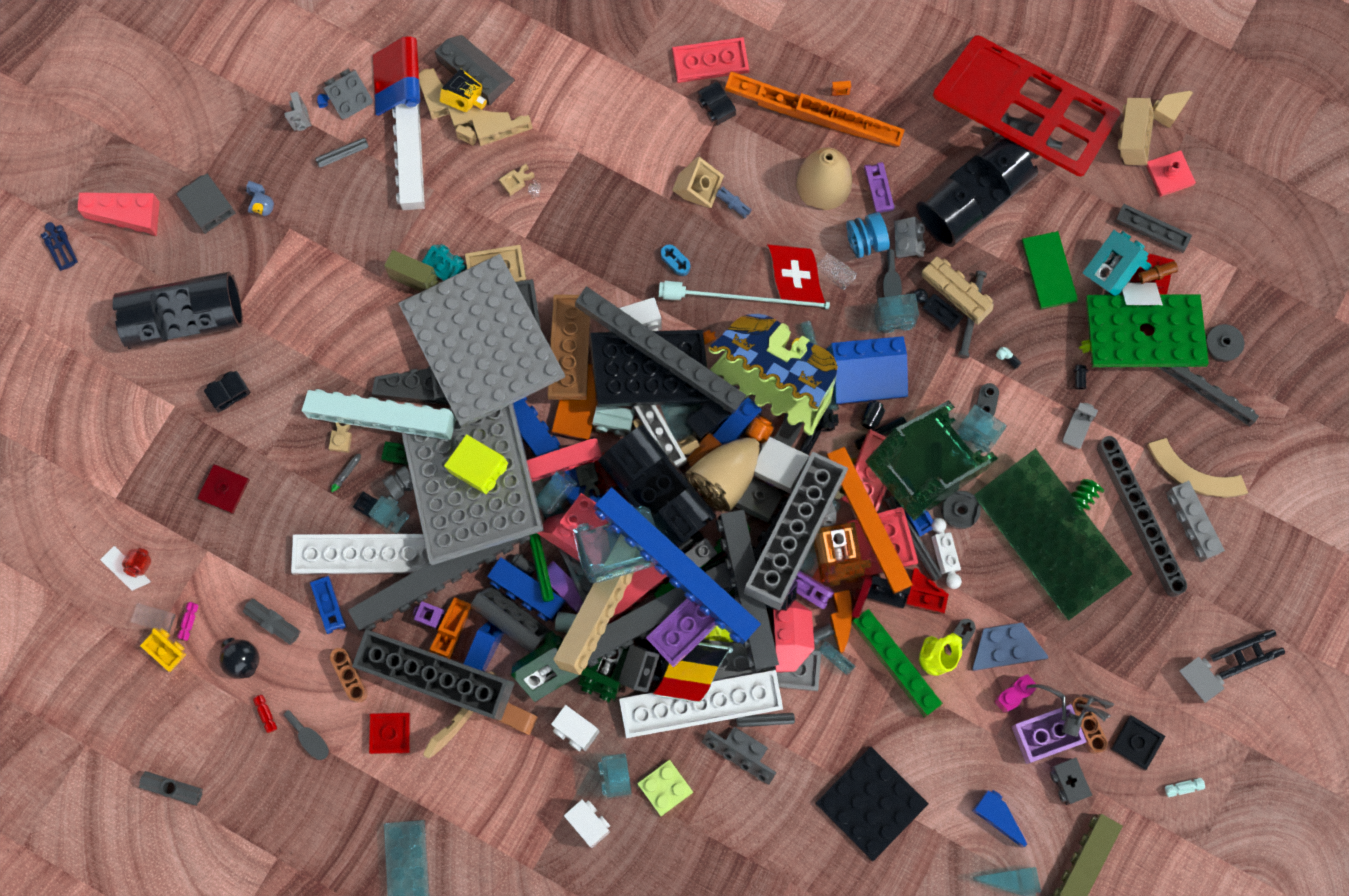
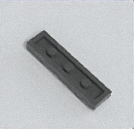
M1126 204L1122 205L1115 220L1116 223L1181 253L1185 252L1192 237L1191 234Z

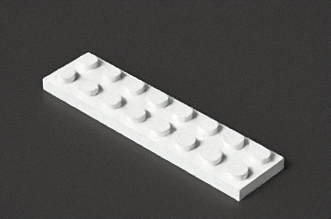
M423 534L293 535L292 574H412L429 564Z
M776 669L715 680L700 703L652 695L654 692L619 698L626 738L783 710Z

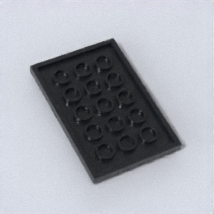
M703 330L653 331L707 368ZM613 332L590 333L597 407L698 404L712 401Z

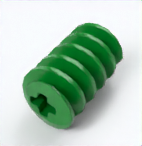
M1082 479L1080 481L1081 485L1076 487V491H1073L1071 497H1068L1067 502L1062 505L1067 515L1077 521H1081L1079 515L1086 516L1083 509L1088 511L1091 509L1088 503L1095 504L1092 497L1099 499L1100 496L1097 491L1100 493L1104 492V489L1093 480Z

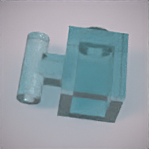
M381 496L368 514L386 529L391 522L394 523L390 531L395 534L398 533L410 516L403 511L400 517H398L397 514L400 511L397 506L398 502L390 496L388 498Z

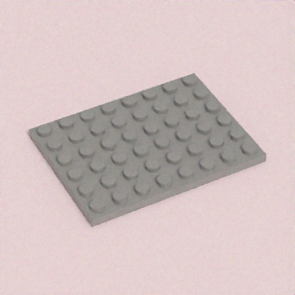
M501 254L398 303L461 428L565 378L560 364Z
M513 403L464 428L460 427L456 419L451 440L402 433L426 550L431 565L544 531ZM466 434L501 454L508 462L506 471L498 477L494 488L486 495L452 475L444 467Z

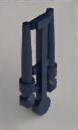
M48 222L45 225V229L51 233V236L49 237V234L44 232L41 234V237L59 270L62 271L74 266L78 261L69 243L68 236L64 231V227L62 225L55 226L52 222ZM51 239H54L55 245H53ZM63 245L66 246L73 261L69 262L62 247ZM54 249H59L66 263L65 265L61 266Z

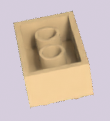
M1128 98L1127 105L1123 106V116H1125L1124 122H1121L1120 126L1122 139L1118 140L1120 158H1123L1125 165H1147L1154 120L1151 99Z

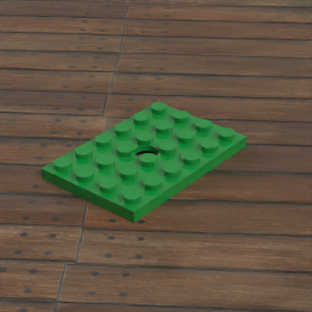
M1201 294L1160 295L1163 305H1126L1124 295H1087L1086 308L1092 367H1207L1209 362ZM1143 324L1151 325L1154 328V334L1145 336L1140 331V326Z

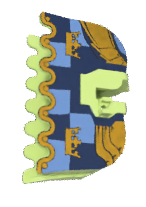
M747 314L739 317L708 348L709 352L713 354L725 351L709 370L718 376H722L731 385L739 386V390L746 394V397L750 394L755 395L754 402L757 406L761 407L768 403L771 404V413L773 415L779 416L782 413H787V422L790 425L803 422L804 432L808 435H813L821 417L831 403L838 368L835 358L827 350L811 343L804 336H801L798 341L796 340L792 344L791 350L788 351L785 349V346L791 334L789 327L770 316Z

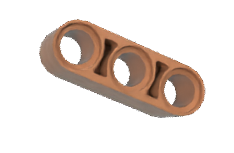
M342 648L334 649L330 654V660L347 696L356 703L365 701L368 692L358 670L352 667L353 660L350 654ZM344 653V661L337 663V655ZM347 671H353V677L350 680H345L344 676ZM356 688H361V696L354 698L353 691Z
M1079 697L1070 702L1075 715L1080 716L1081 714L1075 708L1076 702L1086 705L1088 701L1086 698ZM1086 712L1081 724V729L1086 739L1084 745L1090 753L1098 754L1106 750L1108 745L1107 739L1096 715L1093 712ZM1085 720L1091 722V731L1084 728ZM1094 739L1099 740L1101 744L1099 750L1095 749L1092 745Z
M507 703L502 720L497 721L530 735L538 717Z

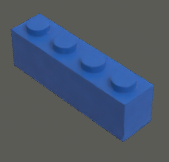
M501 557L487 576L490 580V585L498 590L501 587L507 591L505 595L515 601L517 598L522 601L521 605L527 610L531 611L534 609L537 611V616L545 622L548 620L554 622L557 613L566 604V601L554 592L553 601L544 602L539 582Z

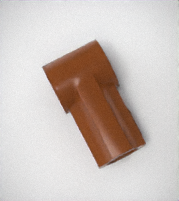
M709 433L700 442V446L687 458V463L692 467L706 454L723 444Z

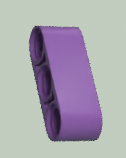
M552 561L547 566L551 587L578 614L583 603L573 580Z

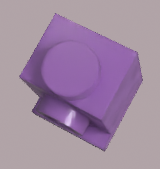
M421 601L420 606L417 605L415 607L413 616H415L414 620L416 622L438 630L446 612L441 608ZM427 613H432L431 619L425 618Z

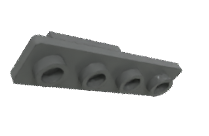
M734 727L726 740L710 730L704 736L702 743L709 749L716 751L725 759L738 765L742 770L754 775L758 780L769 785L776 775L774 770L760 762L768 747L738 728Z

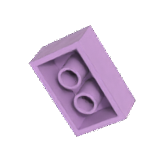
M1071 704L1066 706V716L1068 717L1070 713L1075 714ZM1062 708L1011 726L1026 764L1086 743L1081 727L1077 737L1062 732L1065 722L1061 720Z

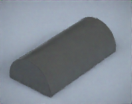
M493 586L477 593L472 601L471 608L529 653L544 645L546 634L551 631Z

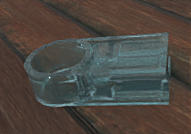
M825 641L820 646L819 651L847 676L856 667L828 642Z

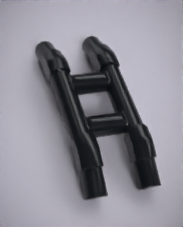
M1271 629L1211 654L1213 662L1234 654L1239 664L1220 672L1219 675L1222 680L1284 655L1285 650L1282 647L1264 654L1259 643L1275 637L1276 631ZM1252 647L1256 658L1246 662L1241 650Z

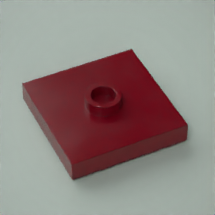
M214 464L197 499L234 514L250 479Z
M865 574L860 589L856 588L853 599L856 601L852 609V616L855 618L860 617L872 584V576Z

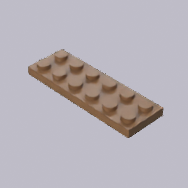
M553 295L550 348L560 364L565 378L548 386V399L587 400L591 317L575 307V301L580 295Z

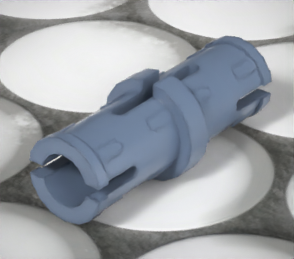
M724 186L717 192L716 196L724 201L729 209H734L744 219L747 217L746 215L751 213L752 209L741 202L738 196H734L725 189Z

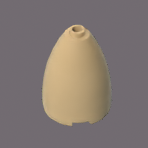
M824 147L812 152L804 160L799 169L796 182L800 198L807 205L823 210L837 208L847 200L852 188V171L848 160L840 151Z
M742 438L726 443L696 462L686 472V478L694 488H697V491L703 496V499L709 506L722 513L725 510L730 512L752 481L760 454V444L754 438Z

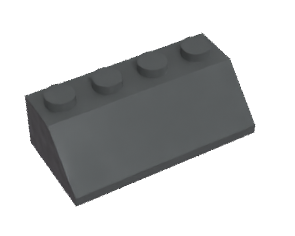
M463 35L446 39L435 50L437 61L453 75L461 68L482 85L481 97L486 99L489 105L515 81L513 77Z

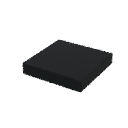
M1129 715L1110 750L1146 771L1166 736L1134 716Z

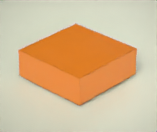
M851 81L832 82L831 95L850 94Z

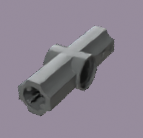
M252 598L244 607L243 612L247 616L257 621L261 627L271 634L277 635L288 644L292 645L299 637L301 631L285 621V618L272 609L269 610Z
M148 771L144 772L139 782V788L195 806L198 805L203 795V789ZM173 783L175 790L169 794L167 788L169 784Z

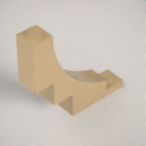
M434 68L424 69L419 73L420 87L432 120L450 114L455 130L458 125L474 127L480 146L532 129L529 115L518 116L511 121L508 112H489L474 107L468 112H463L439 101L443 84L437 77Z

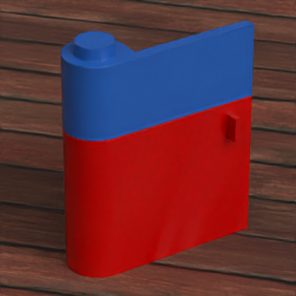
M406 36L373 54L375 111L377 116L401 103L408 107H415L421 101L417 39Z

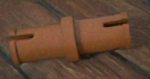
M1175 261L1161 266L1155 265L1152 269L1139 272V281L1141 284L1155 279L1161 280L1164 276L1177 273L1178 265Z

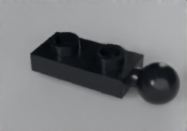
M922 288L916 289L913 293L915 302L925 304L922 310L951 332L964 317L936 294L929 298L927 291Z

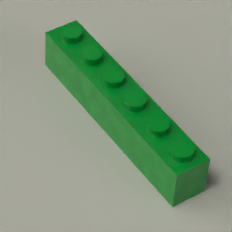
M869 609L852 621V626L924 718L943 704Z

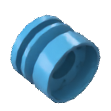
M879 212L865 215V224L861 218H856L855 222L853 220L846 222L848 241L857 258H862L864 253L866 256L870 255L871 246L876 253L889 249L890 241L887 228Z

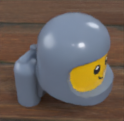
M248 181L246 192L253 197L248 212H256L262 216L270 215L274 208L273 199L265 195V189L262 185Z

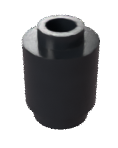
M878 401L869 402L861 417L862 421L860 424L869 430H874L875 427H878L886 411L883 408L884 405Z

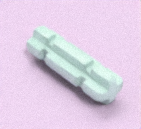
M1202 778L1194 779V782L1191 780L1176 783L1175 786L1173 784L1166 786L1165 792L1168 797H1174L1177 794L1182 795L1195 792V789L1200 791L1205 789V782Z

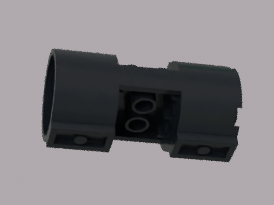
M1002 135L997 136L917 203V213L925 225L926 231L937 242L940 241L948 247L955 246L1038 176V167L1033 166L1031 162L1033 156L1029 150Z
M229 271L174 283L118 292L113 295V310L116 311L117 320L115 321L116 328L124 347H128V349L163 343L169 339L201 333L204 335L240 328L243 324L239 289L234 275Z
M644 425L637 427L619 440L598 460L636 510L677 547L708 524L707 519L711 521L717 516Z

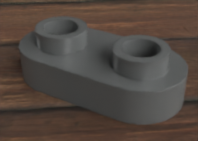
M992 383L983 385L979 391L975 414L981 421H989L995 415L999 389ZM991 390L993 394L988 395L986 391ZM983 408H988L989 412L985 413Z

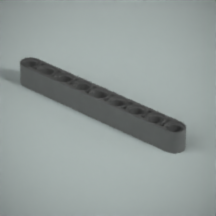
M1106 436L1097 446L1098 454L1165 592L1171 597H1177L1186 591L1187 582L1118 441L1112 436ZM1104 443L1110 444L1112 449H1105ZM1112 460L1118 461L1120 467L1113 466ZM1121 477L1128 480V485L1122 484ZM1129 495H1134L1137 502H1132L1129 499ZM1138 512H1142L1145 515V520L1139 519ZM1147 529L1153 532V538L1146 534ZM1155 547H1159L1162 550V555L1156 554ZM1168 565L1171 568V573L1165 572L1163 566ZM1173 582H1175V583H1177V584L1179 585V587H1180V590H1179V591H1175V590L1173 589V587H1172V583H1173Z

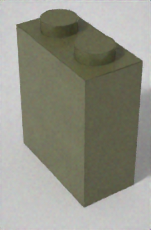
M395 250L391 251L384 265L390 279L420 292L439 284L432 266Z

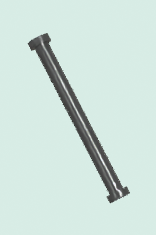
M976 271L975 285L981 293L983 281L987 273ZM969 317L961 351L958 352V357L965 359L969 358L970 355L968 351L975 323Z

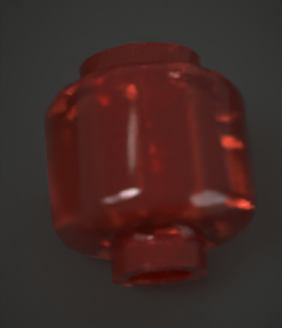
M140 547L138 549H130L122 561L123 571L134 578L143 576L152 561L148 555L149 552Z

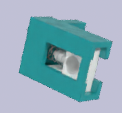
M1116 230L1112 231L1082 272L1114 296L1120 294L1139 267L1149 270L1152 266L1147 262L1149 253L1143 250L1145 246L1137 240L1133 243L1130 241V235L1124 231L1118 233Z

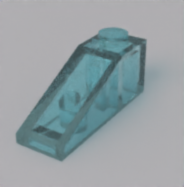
M1036 867L973 877L975 882L1015 895L1036 896L1037 892H1041Z

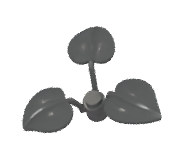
M1031 684L1026 687V689L1041 688L1061 698V720L1065 721L1062 732L1078 736L1082 719L1086 712H1093L1103 722L1111 717L1109 713L1090 706L1092 702H1099L1105 709L1114 706V703L1094 695L1082 694L1083 697L1089 698L1086 705L1077 704V706L1083 708L1080 716L1070 713L1068 717L1066 716V697L1062 692L1043 684Z

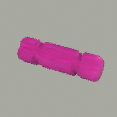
M188 602L186 605L187 611L184 612L180 625L181 630L178 631L177 638L187 641L189 639V630L192 629L196 616L194 613H197L198 609L196 603Z

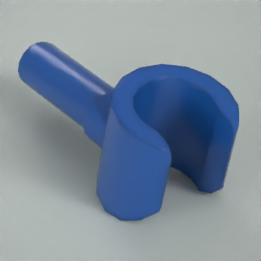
M318 95L317 103L319 108L328 106V95Z

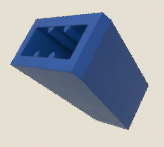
M489 621L478 629L463 664L486 671L504 633Z

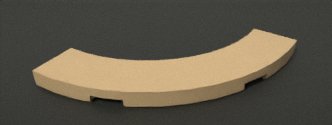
M1167 438L1147 444L1154 460L1168 476L1179 485L1190 481L1195 493L1222 498L1248 494L1241 475L1235 477H1214L1198 472L1185 464L1176 455Z
M461 708L452 719L451 725L443 728L430 739L423 755L429 759L439 752L462 728L473 711Z

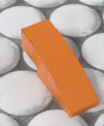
M849 590L834 593L832 596L836 613L830 615V621L839 655L845 651L851 630L852 603Z
M454 597L438 628V634L429 649L430 652L450 659L471 610L470 603Z

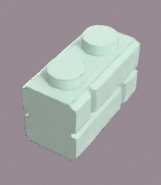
M596 406L592 423L593 428H596V431L599 433L610 431L614 432L615 436L625 437L632 431L635 410L617 406Z

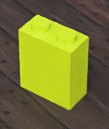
M466 434L444 467L449 473L486 495L494 488L498 477L506 471L508 462L504 456Z

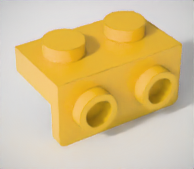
M153 628L151 630L152 633L140 647L168 672H171L187 655L183 651L185 648L178 641L173 642L168 638L170 634L163 628H160V630Z

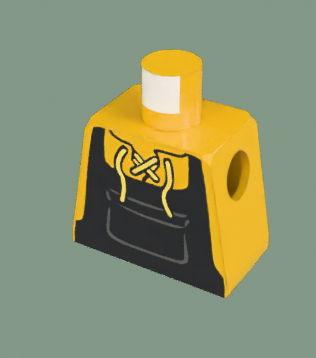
M461 68L441 88L439 101L463 112H468L473 106L482 110L487 103V100L481 97L482 85Z

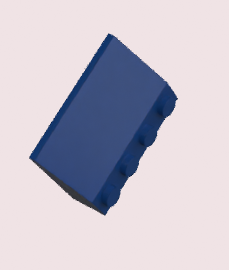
M904 336L831 343L826 349L835 358L838 366L833 387L835 405L908 397L907 351Z

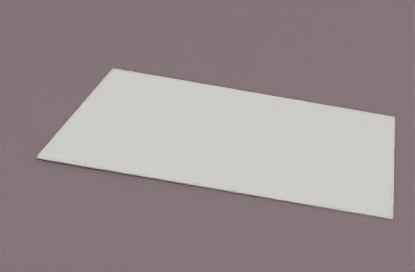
M115 546L100 559L132 591L151 582Z

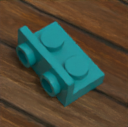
M443 244L432 245L422 263L432 266L436 275L443 281L467 268V265L463 263L464 260L458 255L451 254L447 246Z

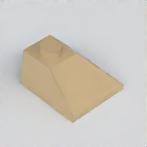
M697 157L678 174L672 191L684 200L712 208L724 175L701 157Z

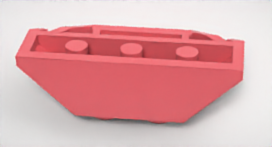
M566 513L548 517L543 523L544 531L537 534L599 574L610 554L607 531L603 529L594 543L590 545L560 525V521Z
M796 600L787 611L771 609L773 641L779 665L775 666L776 672H795L815 649L812 611Z

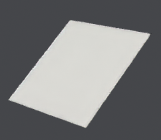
M1127 283L1122 290L1126 305H1163L1156 283Z

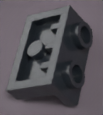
M873 575L867 598L903 609L911 587L894 594L887 579Z

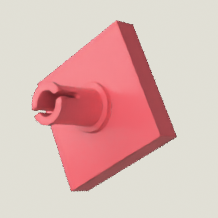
M1181 150L1148 161L1146 165L1160 197L1194 186L1196 183Z

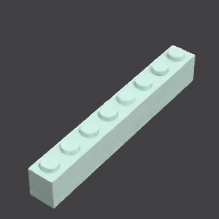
M320 389L307 391L302 412L307 418L446 440H451L456 418L451 410L446 408L437 410L427 405L417 407L411 403L398 404L392 400L384 402L373 397L368 399L361 398L354 394L345 396L339 392H333V394L326 393Z

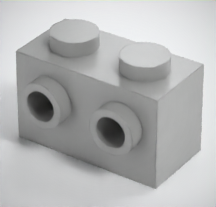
M1197 657L1181 669L1180 673L1204 703H1206L1225 689L1222 686L1225 682L1218 674L1213 675L1209 670L1212 666L1205 657L1202 660L1200 657Z

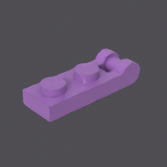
M883 162L873 166L870 164L864 165L875 212L893 211L894 204ZM873 173H879V175L873 176Z
M799 571L795 579L798 582L797 593L816 606L825 609L828 599L832 598L834 590L824 586L804 572ZM817 591L822 593L821 597L815 595Z

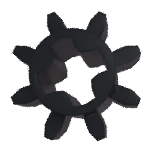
M826 409L817 427H820L822 432L835 430V426H838L839 423L838 414H833V410Z

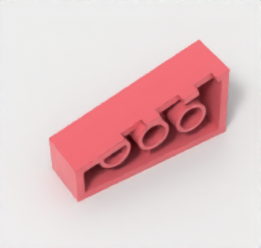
M79 193L78 211L84 218L157 236L160 201L154 193Z

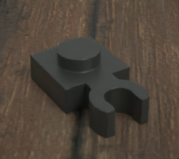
M592 462L575 467L580 486H586L585 496L590 498L589 493L591 490H595L596 495L600 496V490L595 486L596 482H600L595 463Z

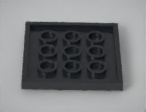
M870 747L815 804L873 862L929 803Z

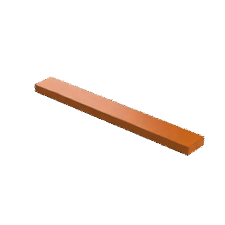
M845 447L828 453V459L848 468L841 487L893 593L895 594L911 587V580Z

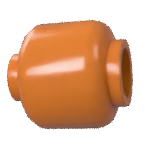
M759 415L747 426L745 433L750 439L754 438L760 443L767 442L773 432L772 422Z

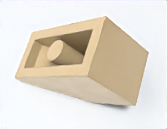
M1185 91L1164 95L1162 100H1157L1152 107L1154 119L1170 128L1193 92Z

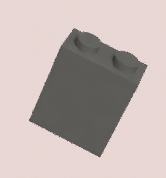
M208 173L197 177L193 183L182 187L176 193L205 234L236 214Z

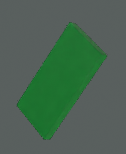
M1059 231L1022 238L1021 242L1040 310L1077 302L1078 298Z

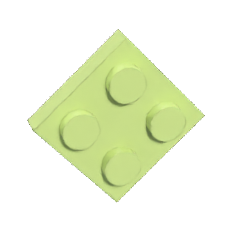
M670 760L637 783L660 816H663L693 793Z

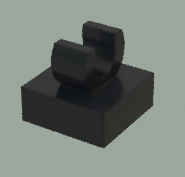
M363 491L354 504L353 509L371 518L380 501Z

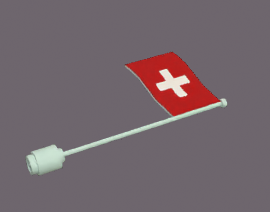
M767 244L772 258L774 280L780 299L686 290V286H682L683 282L675 281L660 282L659 297H663L665 300L681 301V297L685 298V294L817 306L825 307V309H829L830 302L825 303L819 284L817 262L810 248Z

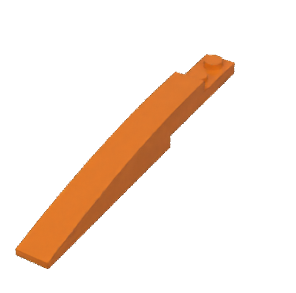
M732 71L729 74L724 89L725 91L756 101L761 107L813 124L896 147L900 146L905 129L803 93L799 96Z

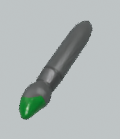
M356 454L350 460L339 477L333 482L331 492L336 491L342 486V483L359 463L361 454Z

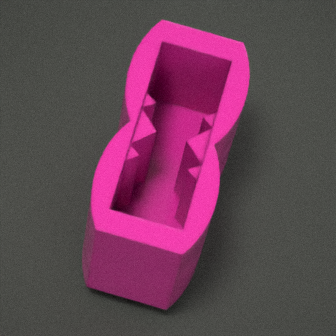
M1028 674L1020 677L1013 682L1010 688L997 696L995 704L1003 713L1013 710L1023 699L1030 696L1036 690V688L1026 689V687L1036 683Z

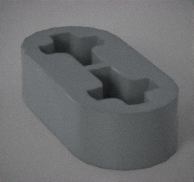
M970 619L961 620L953 632L962 638V651L966 648L976 630L975 623ZM969 624L971 632L967 631L965 635H962L961 633L964 628L961 625ZM947 644L948 650L952 652L950 645Z

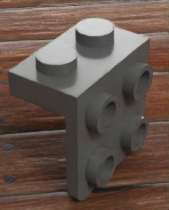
M349 68L340 72L341 76L334 80L332 77L324 82L325 85L322 87L342 119L352 116L373 103L356 70L352 69L350 71Z

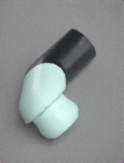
M1000 347L996 352L998 359H1005L1015 370L1022 364L1006 347Z

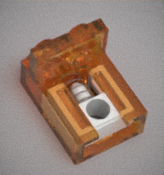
M855 522L820 528L814 540L821 584L829 583V586L841 584L840 580H846L847 583L858 581V577L864 576V568L871 567L870 559H861ZM834 535L837 536V544L833 540Z

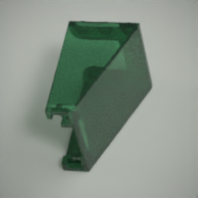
M949 400L895 428L865 461L913 521L981 475L998 459L993 452L982 456L983 452L981 449L973 453L951 427L956 420L954 417L949 418V412L955 408Z

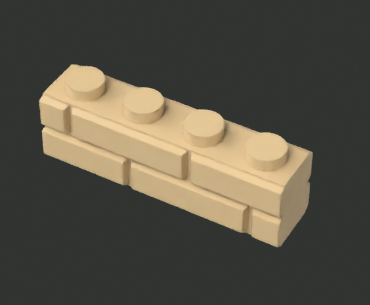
M937 256L922 271L923 279L977 325L992 312L993 300L987 294L982 295L978 291L979 288L973 282L968 283L965 280V276L959 270L955 272L946 259L943 258L941 260Z

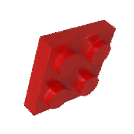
M371 713L369 754L410 753L411 713Z

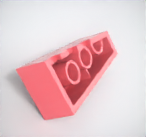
M644 559L643 565L639 569L636 568L631 583L627 585L623 598L617 604L614 615L608 623H612L634 608L633 604L635 602L638 604L649 596L648 592L650 590L654 591L659 585L664 583L663 580L668 576L660 574L654 568L655 564L650 560L646 561Z

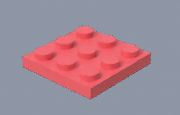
M904 507L877 513L903 566L908 567L919 564ZM858 520L848 521L847 525L851 529L861 578L863 579L865 574L870 576L882 574L883 571Z

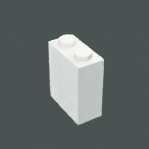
M769 437L768 441L764 442L761 447L754 476L792 494L810 456Z

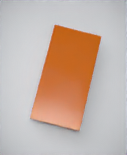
M588 364L587 400H559L552 433L585 441L590 439L597 406L593 365Z

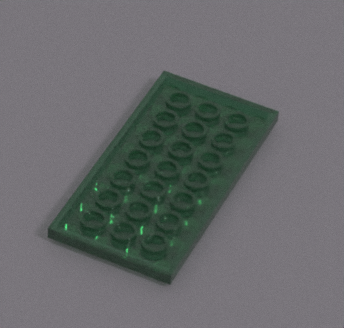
M1036 448L974 494L977 498L976 500L1068 621L1133 574Z

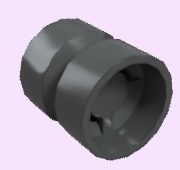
M405 465L396 471V475L390 474L382 480L395 501L404 496L405 491L410 492L413 490L411 475Z

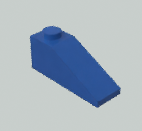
M747 397L734 415L731 414L713 436L723 445L737 440L745 432L751 421L761 415L762 409Z
M989 790L985 791L972 811L1021 848L1026 847L1027 842L1007 804L1001 800L1003 797L994 790L992 792Z

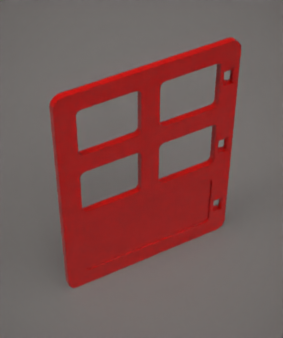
M979 35L972 38L932 94L935 100L1079 177L1086 174L1121 114L1114 106ZM1029 77H1034L1061 92L1050 109L1020 93ZM1073 100H1077L1104 115L1095 132H1091L1063 116ZM1011 104H1016L1043 119L1033 136H1028L1001 121ZM1056 127L1087 143L1077 161L1046 145L1047 140Z

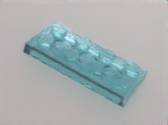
M425 820L384 824L388 896H430Z

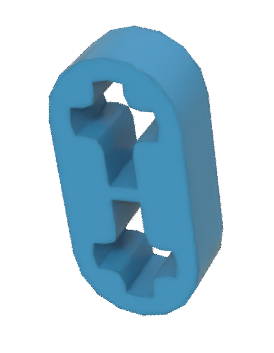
M669 244L661 249V259L677 275L686 276L690 272L689 260L675 246ZM666 251H673L672 253L675 259H673L671 256L666 257ZM677 262H679L681 265L686 264L685 270H679V265Z

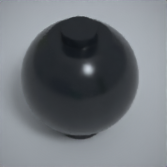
M226 639L221 644L222 650L219 656L221 669L231 678L243 679L251 677L259 665L260 657L257 648L247 640Z

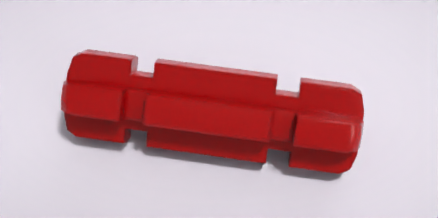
M258 695L253 698L255 706L258 707L257 711L261 721L265 723L264 728L266 732L271 733L277 730L275 722L272 721L273 717L270 709L265 704L264 696Z

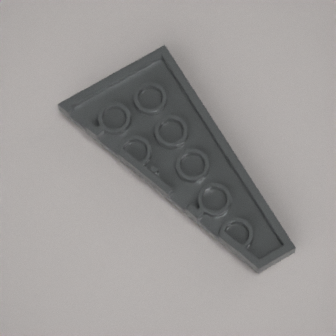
M430 366L421 370L413 369L406 373L399 374L397 372L376 376L374 379L373 397L449 405L447 400L435 401Z

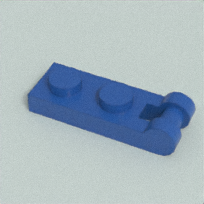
M327 576L310 582L326 633H333V630L338 628H347L330 577ZM336 616L337 621L330 623L329 618Z

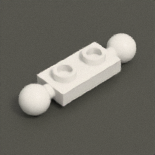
M935 518L932 522V530L937 535L931 538L941 574L948 573L946 578L947 586L951 589H957L960 587L962 580L955 572L961 570L952 534L944 532L946 529L944 519Z

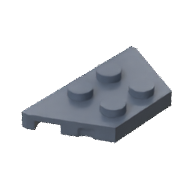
M1023 623L985 628L981 634L972 671L1046 660L1048 655Z

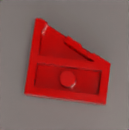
M914 568L911 578L912 586L906 605L945 614L949 594L942 588H939L930 578L925 577L919 569Z

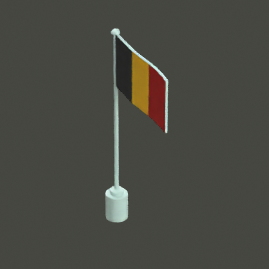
M558 612L555 631L568 633L577 614ZM700 642L675 667H672L669 663L661 684L652 695L700 703L708 693L718 667L727 653L733 651V647L731 645L727 647Z

